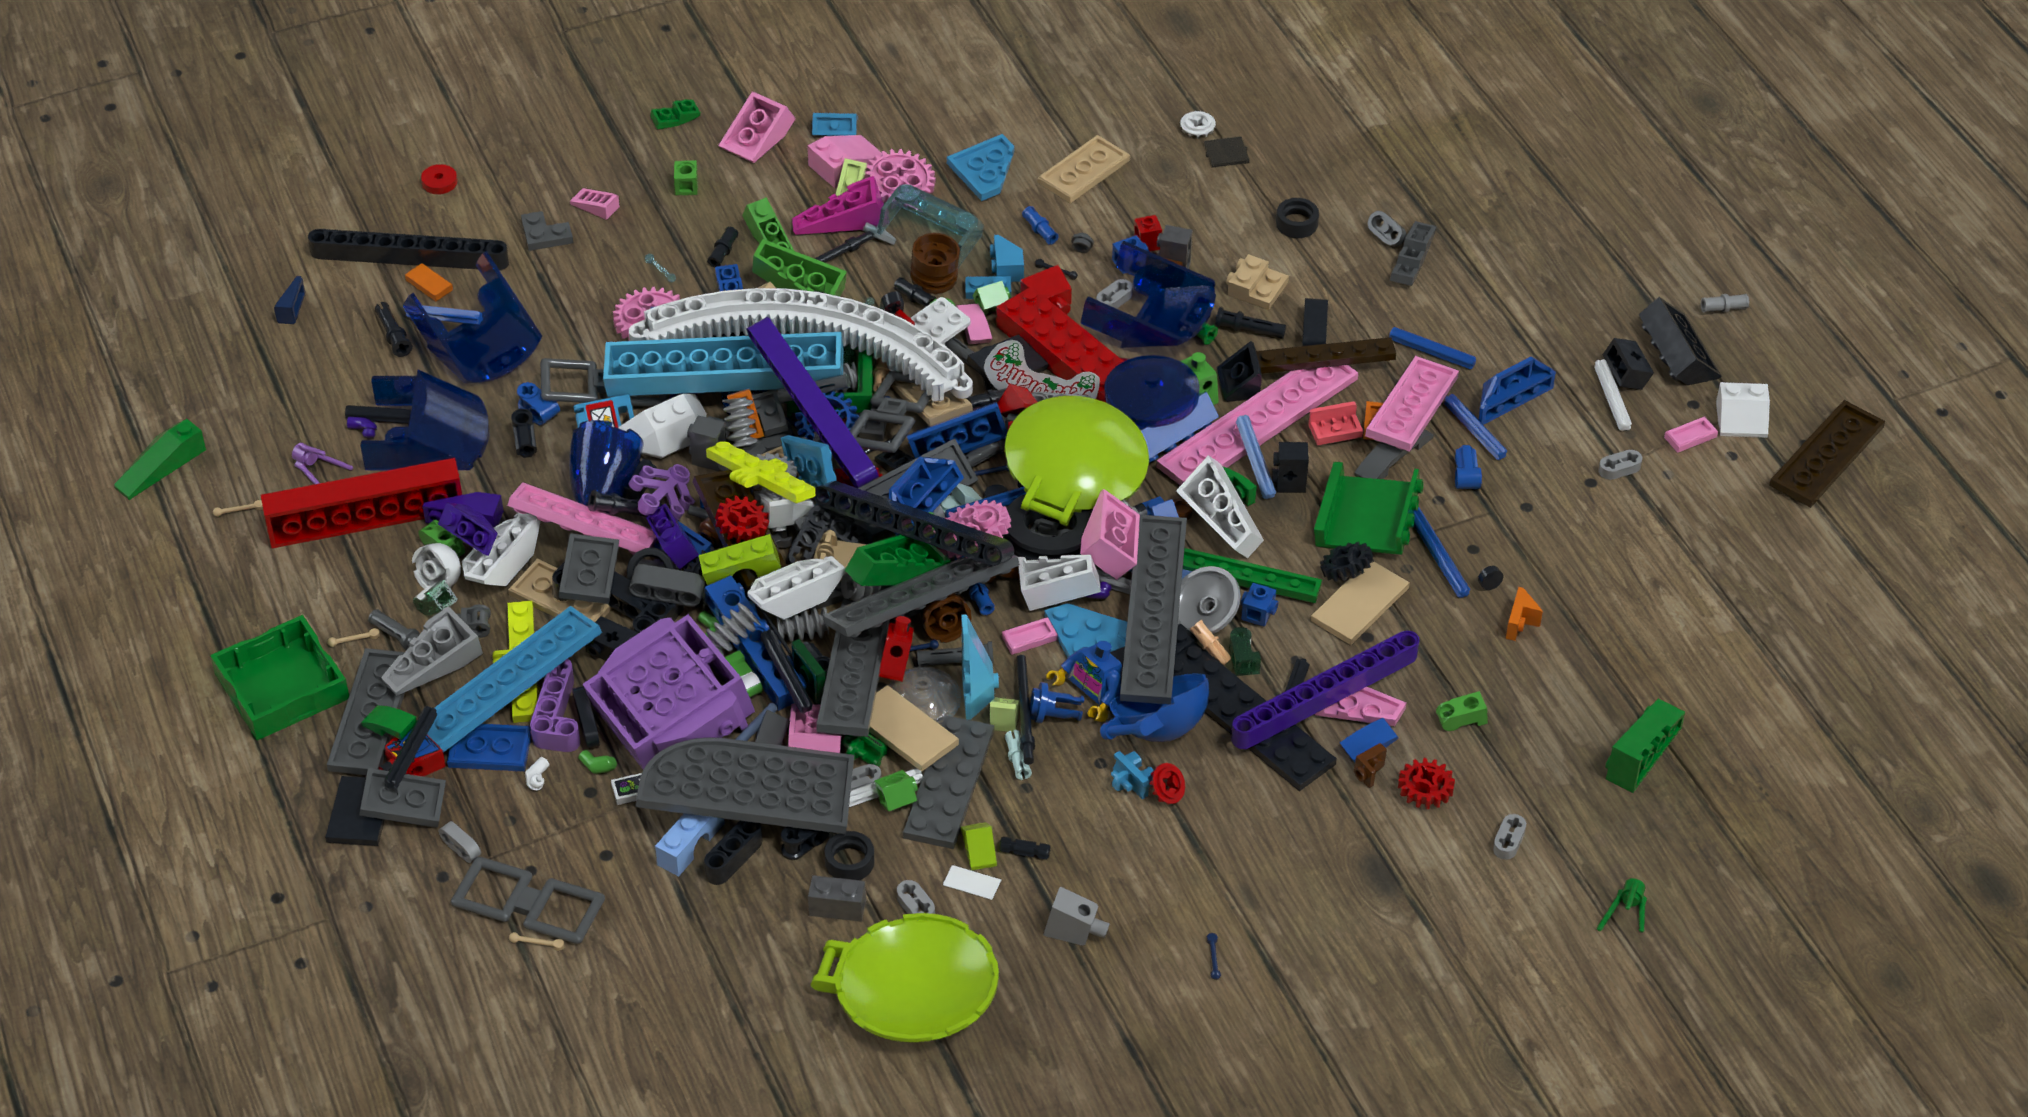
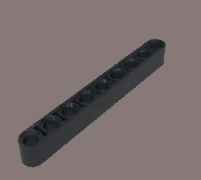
M315 229L308 234L310 252L315 259L415 266L423 263L425 266L493 271H501L509 266L507 245L500 240Z
M831 481L815 488L816 496L813 498L817 505L990 566L999 565L1013 557V545L1004 538L838 481Z

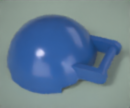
M1199 673L1173 676L1171 704L1120 701V695H1118L1109 703L1114 718L1101 726L1100 733L1102 738L1108 740L1119 735L1132 734L1137 738L1150 742H1167L1182 737L1192 730L1204 715L1209 698L1208 677L1206 678L1205 674Z

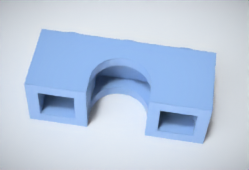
M684 813L655 845L657 865L679 877L694 860V848L699 838L702 837L710 841L725 824L724 818Z

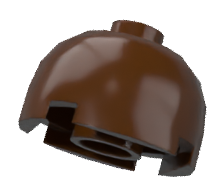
M955 593L948 595L944 600L926 604V607L921 609L920 613L922 627L929 637L933 640H940L943 643L954 641L962 636L961 615L967 614L970 622L972 616L966 602Z

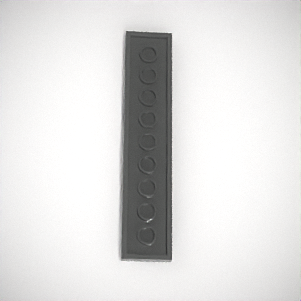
M1140 515L1137 565L1133 567L1120 701L1171 704L1187 518Z

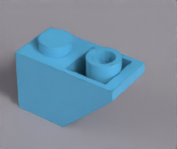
M994 235V244H990V258H995V260H991L992 273H996V276H1011V282H1021V279H1024L1023 249L1000 235Z

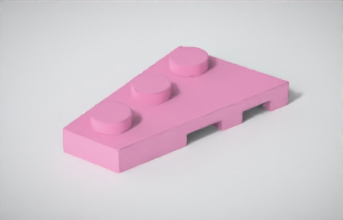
M1365 687L1315 713V715L1367 723L1384 718L1389 726H1395L1406 709V702Z

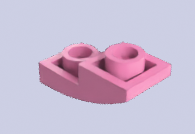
M979 304L957 305L956 307L967 315L971 321V324L965 328L968 344L990 343L992 335Z

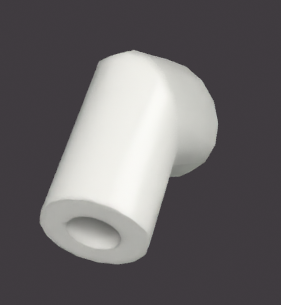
M540 757L525 772L526 783L531 790L536 791L543 787L544 778L542 779L541 774L550 766L549 762L543 757Z

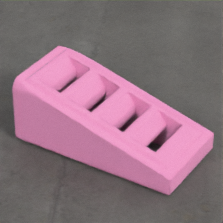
M583 188L570 200V204L607 220L619 208V197L613 193Z

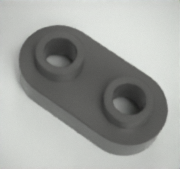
M1375 211L1370 215L1368 219L1370 231L1392 247H1398L1403 244L1406 231L1398 222L1382 211Z

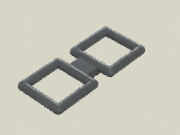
M543 358L540 362L541 397L545 401L586 403L598 400V392L606 393L603 381L604 369H597V364L594 361ZM550 368L588 370V394L551 392ZM659 394V398L630 396L631 405L653 407L667 401L668 394Z
M890 371L870 400L871 405L877 406L878 409L876 411L863 410L850 429V432L861 448L895 453L915 424L913 417L903 415L906 411L921 413L932 398V395L928 396L925 390L917 403L894 398H883L894 381L915 384V379L910 380L909 374L904 376L903 372ZM868 420L902 425L891 443L856 438Z
M479 856L474 859L453 895L451 904L454 907L503 922L508 921L513 912L526 915L527 917L523 922L526 929L580 944L605 901V896L600 892L553 878L546 881L542 890L528 887L533 877L530 871ZM481 868L519 879L502 910L464 899ZM554 890L592 901L575 932L537 921Z

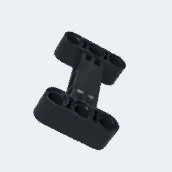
M565 561L552 575V594L559 601L570 600L559 598ZM614 572L608 605L633 619V631L640 633L664 618H671L675 621L683 612L684 605L640 598L633 595L629 590L631 580Z

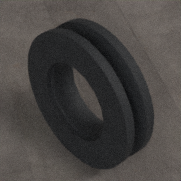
M1026 494L1015 499L1007 507L1011 518V527L1007 529L1009 533L1003 535V537L1013 545L1014 555L1025 557L1026 560H1039V556H1047L1048 559H1060L1064 555H1081L1082 535L1093 509L1073 513L1068 523L1073 528L1071 532L1057 537H1045L1030 531L1027 528L1028 525L1041 518L1056 519L1030 509L1029 511L1021 509Z

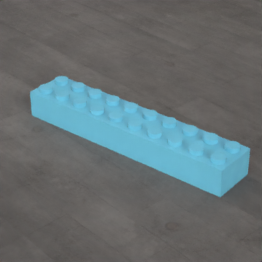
M841 332L781 334L814 381L843 375L844 348ZM749 336L606 342L603 381L607 397L626 394L636 396L743 391L749 388L750 390L785 388Z

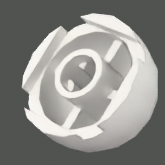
M441 543L428 544L417 549L413 555L412 563L416 562L417 568L413 572L418 583L424 589L427 586H432L435 588L433 590L436 593H441L452 587L459 579L461 564L457 554L449 546Z

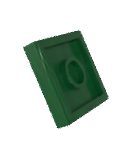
M798 639L791 644L794 669L797 674H801L807 684L805 688L806 693L816 705H821L825 686V671L802 641Z

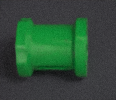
M1198 315L1190 321L1187 331L1191 335L1195 334L1200 337L1202 342L1207 345L1216 338L1218 328L1214 325L1210 326L1204 321L1203 317Z

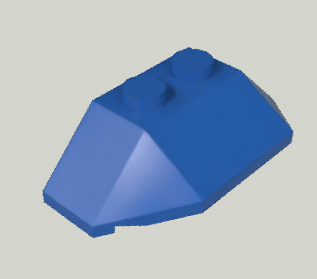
M1531 356L1494 375L1483 383L1478 420L1484 425L1553 389L1556 372Z
M919 457L889 489V499L925 512H933L964 477L954 460Z

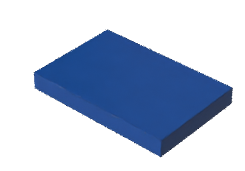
M480 724L450 747L447 760L448 768L525 772L532 737L530 726Z

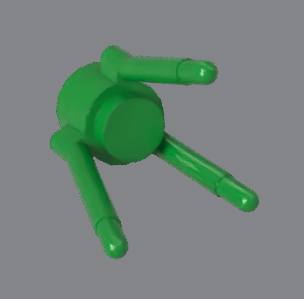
M1631 878L1625 882L1624 888L1618 890L1617 897L1598 925V931L1603 929L1621 900H1623L1626 904V910L1639 905V931L1641 933L1644 932L1647 898L1644 896L1646 887L1642 881Z

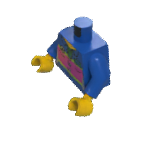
M1099 641L1093 646L1082 647L1061 664L1062 668L1059 671L1052 670L1046 675V679L1049 680L1053 679L1056 675L1057 680L1052 685L1061 686L1064 684L1065 675L1068 673V679L1100 705L1092 706L1088 710V716L1096 717L1095 721L1103 722L1108 718V711L1106 709L1110 707L1109 703L1112 699L1120 695L1122 682V664L1110 654L1112 646L1107 641Z

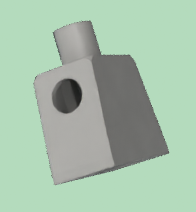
M1059 887L1043 935L1078 945H1085L1089 933L1105 938L1110 923L1095 918L1099 907L1096 903Z

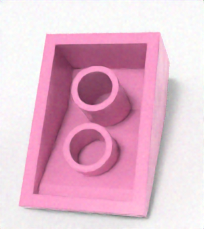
M752 91L718 146L755 163L785 137L796 118L786 106Z
M862 135L825 136L807 146L808 166L834 188L838 187L845 158L864 162L868 165L869 159L874 160L875 154L880 157L882 155V152Z
M1103 489L1098 496L1082 535L1080 554L1091 555L1095 565L1117 580L1137 565L1140 514Z
M791 704L788 747L840 753L841 734L817 732L820 705L812 704L811 711L801 713L796 704Z

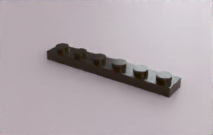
M1391 337L1256 351L1261 374L1396 360V350Z

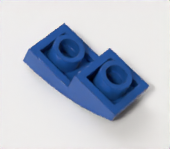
M738 264L715 267L719 292L743 289Z
M1381 718L1348 736L1340 742V745L1355 763L1357 755L1379 743L1386 748L1399 739V737L1385 719Z

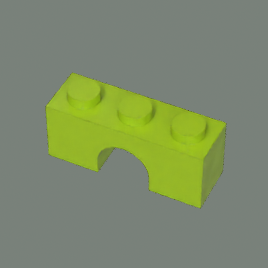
M770 534L699 555L702 574L707 585L728 576L733 577V574L741 569H752L758 577L781 569L778 551Z

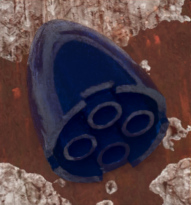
M603 420L581 422L579 428L573 430L569 452V477L575 502L588 506L589 495L592 490H598L599 493L609 495L617 493L620 497H623L624 487L629 488V482L640 463L644 442L639 434L632 429L625 431L613 427V422Z

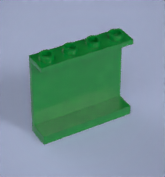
M1333 462L1314 527L1316 547L1336 548L1340 545L1344 547L1347 543L1355 544L1360 542V545L1366 543L1367 547L1370 546L1372 552L1402 555L1404 546L1409 545V528H1413L1415 520L1413 512L1418 510V494H1422L1424 480L1420 479L1419 469H1414L1411 482L1344 476L1343 462Z

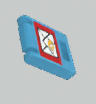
M629 394L581 403L573 407L574 412L577 413L575 417L580 440L583 443V451H592L623 444L615 430L621 426L619 414L628 411L629 419L634 417Z

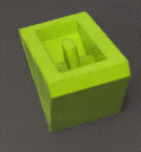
M987 822L961 826V833L971 870L997 866L992 826Z

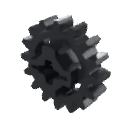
M1360 542L1355 544L1347 543L1344 547L1340 545L1330 550V555H1324V560L1320 561V568L1328 581L1331 579L1334 582H1337L1339 579L1346 581L1348 577L1356 578L1364 573L1363 569L1370 568V563L1374 562V556L1370 546L1367 547L1366 543L1361 545Z

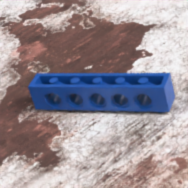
M728 576L706 586L705 602L720 625L724 624L722 620L723 615L729 619L732 618L730 609L739 612L738 603L746 606L757 618L761 625L754 622L756 630L752 632L746 628L748 637L743 638L738 635L740 643L738 645L733 644L745 656V662L759 678L763 690L771 702L777 706V711L795 704L784 681L778 679L781 676L761 640V633L767 631L769 626L764 619H760L755 604L746 598L742 585L736 583L732 576ZM787 655L792 667L794 668L792 659ZM797 674L799 680L801 681L805 689L807 687V684L804 677L801 674Z

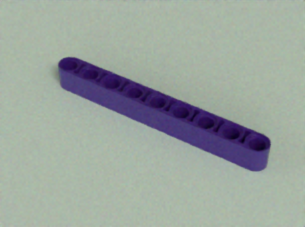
M765 317L746 328L753 344L823 443L829 445L833 457L855 488H860L877 479L879 475L875 466L770 318Z
M1402 631L1237 716L1233 720L1232 744L1239 749H1248L1408 666L1417 659L1419 636L1412 631Z

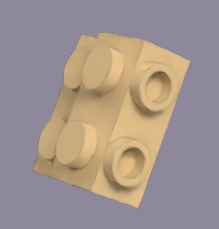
M1248 254L1245 259H1239L1236 272H1230L1227 277L1228 295L1269 310L1287 285L1289 275L1269 269V261Z

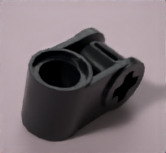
M785 827L781 833V839L784 842L781 847V853L788 860L800 859L814 847L822 844L830 832Z

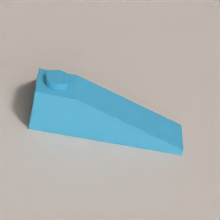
M967 614L961 615L962 684L965 715L967 720H971L994 699V688H999L998 673H993L992 661Z

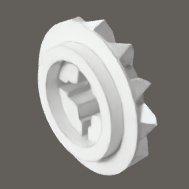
M1195 111L1187 113L1182 117L1180 127H1182L1183 133H1188L1189 137L1193 135L1197 136V138L1201 135L1207 137L1208 133L1210 134L1214 131L1215 120L1208 113Z

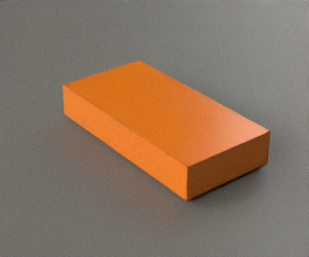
M423 263L405 274L407 282L434 301H438L453 290L450 282Z

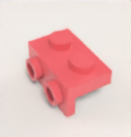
M1355 401L1310 410L1309 428L1317 445L1363 437V429L1356 416L1357 405Z

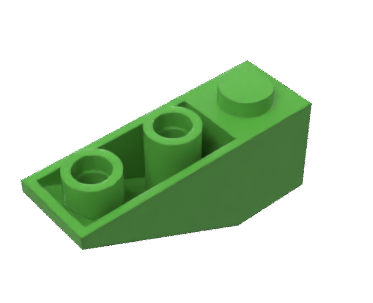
M767 197L746 205L742 216L751 234L759 244L764 239L794 251Z

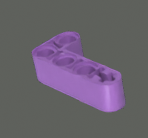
M566 659L554 668L553 671L546 674L530 722L532 741L537 748L572 752L580 746L577 722L574 719L563 717L574 685L573 668L569 659Z

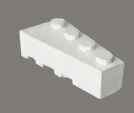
M1208 455L1176 492L1234 550L1249 558L1264 539L1224 468L1218 461Z

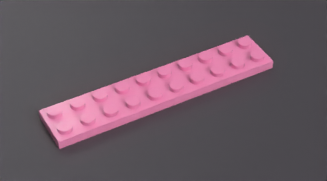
M1349 365L1290 371L1158 459L1156 467L1180 486L1208 455L1227 468L1247 455L1236 424L1237 417L1249 416L1260 446L1309 413L1311 409L1318 407L1358 380V372Z

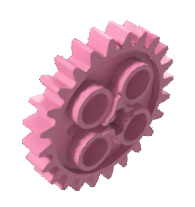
M891 149L890 154L882 151L881 157L875 154L874 160L869 159L864 179L874 176L883 203L888 202V208L892 204H896L897 209L900 208V205H904L908 209L909 204H912L914 207H917V202L924 204L925 198L929 199L930 193L934 191L936 178L934 177L935 171L931 170L932 165H926L925 158L919 160V154L911 156V151L903 154L902 149H899L898 153Z
M644 287L641 293L634 290L633 296L626 294V300L619 299L620 305H615V311H613L614 327H616L617 333H621L622 339L628 337L630 341L629 328L633 324L645 320L644 311L651 309V307L680 300L679 294L673 296L672 290L664 293V288L656 291L655 287H652L651 291H647Z
M984 500L981 504L975 501L972 506L967 503L963 509L957 507L956 513L949 512L950 517L946 518L1003 538L1002 535L1009 533L1007 529L1011 527V518L1006 507H1003L1001 502L996 504L995 500L990 503ZM937 547L944 555L948 554L949 558L956 555L957 559L961 557V555Z

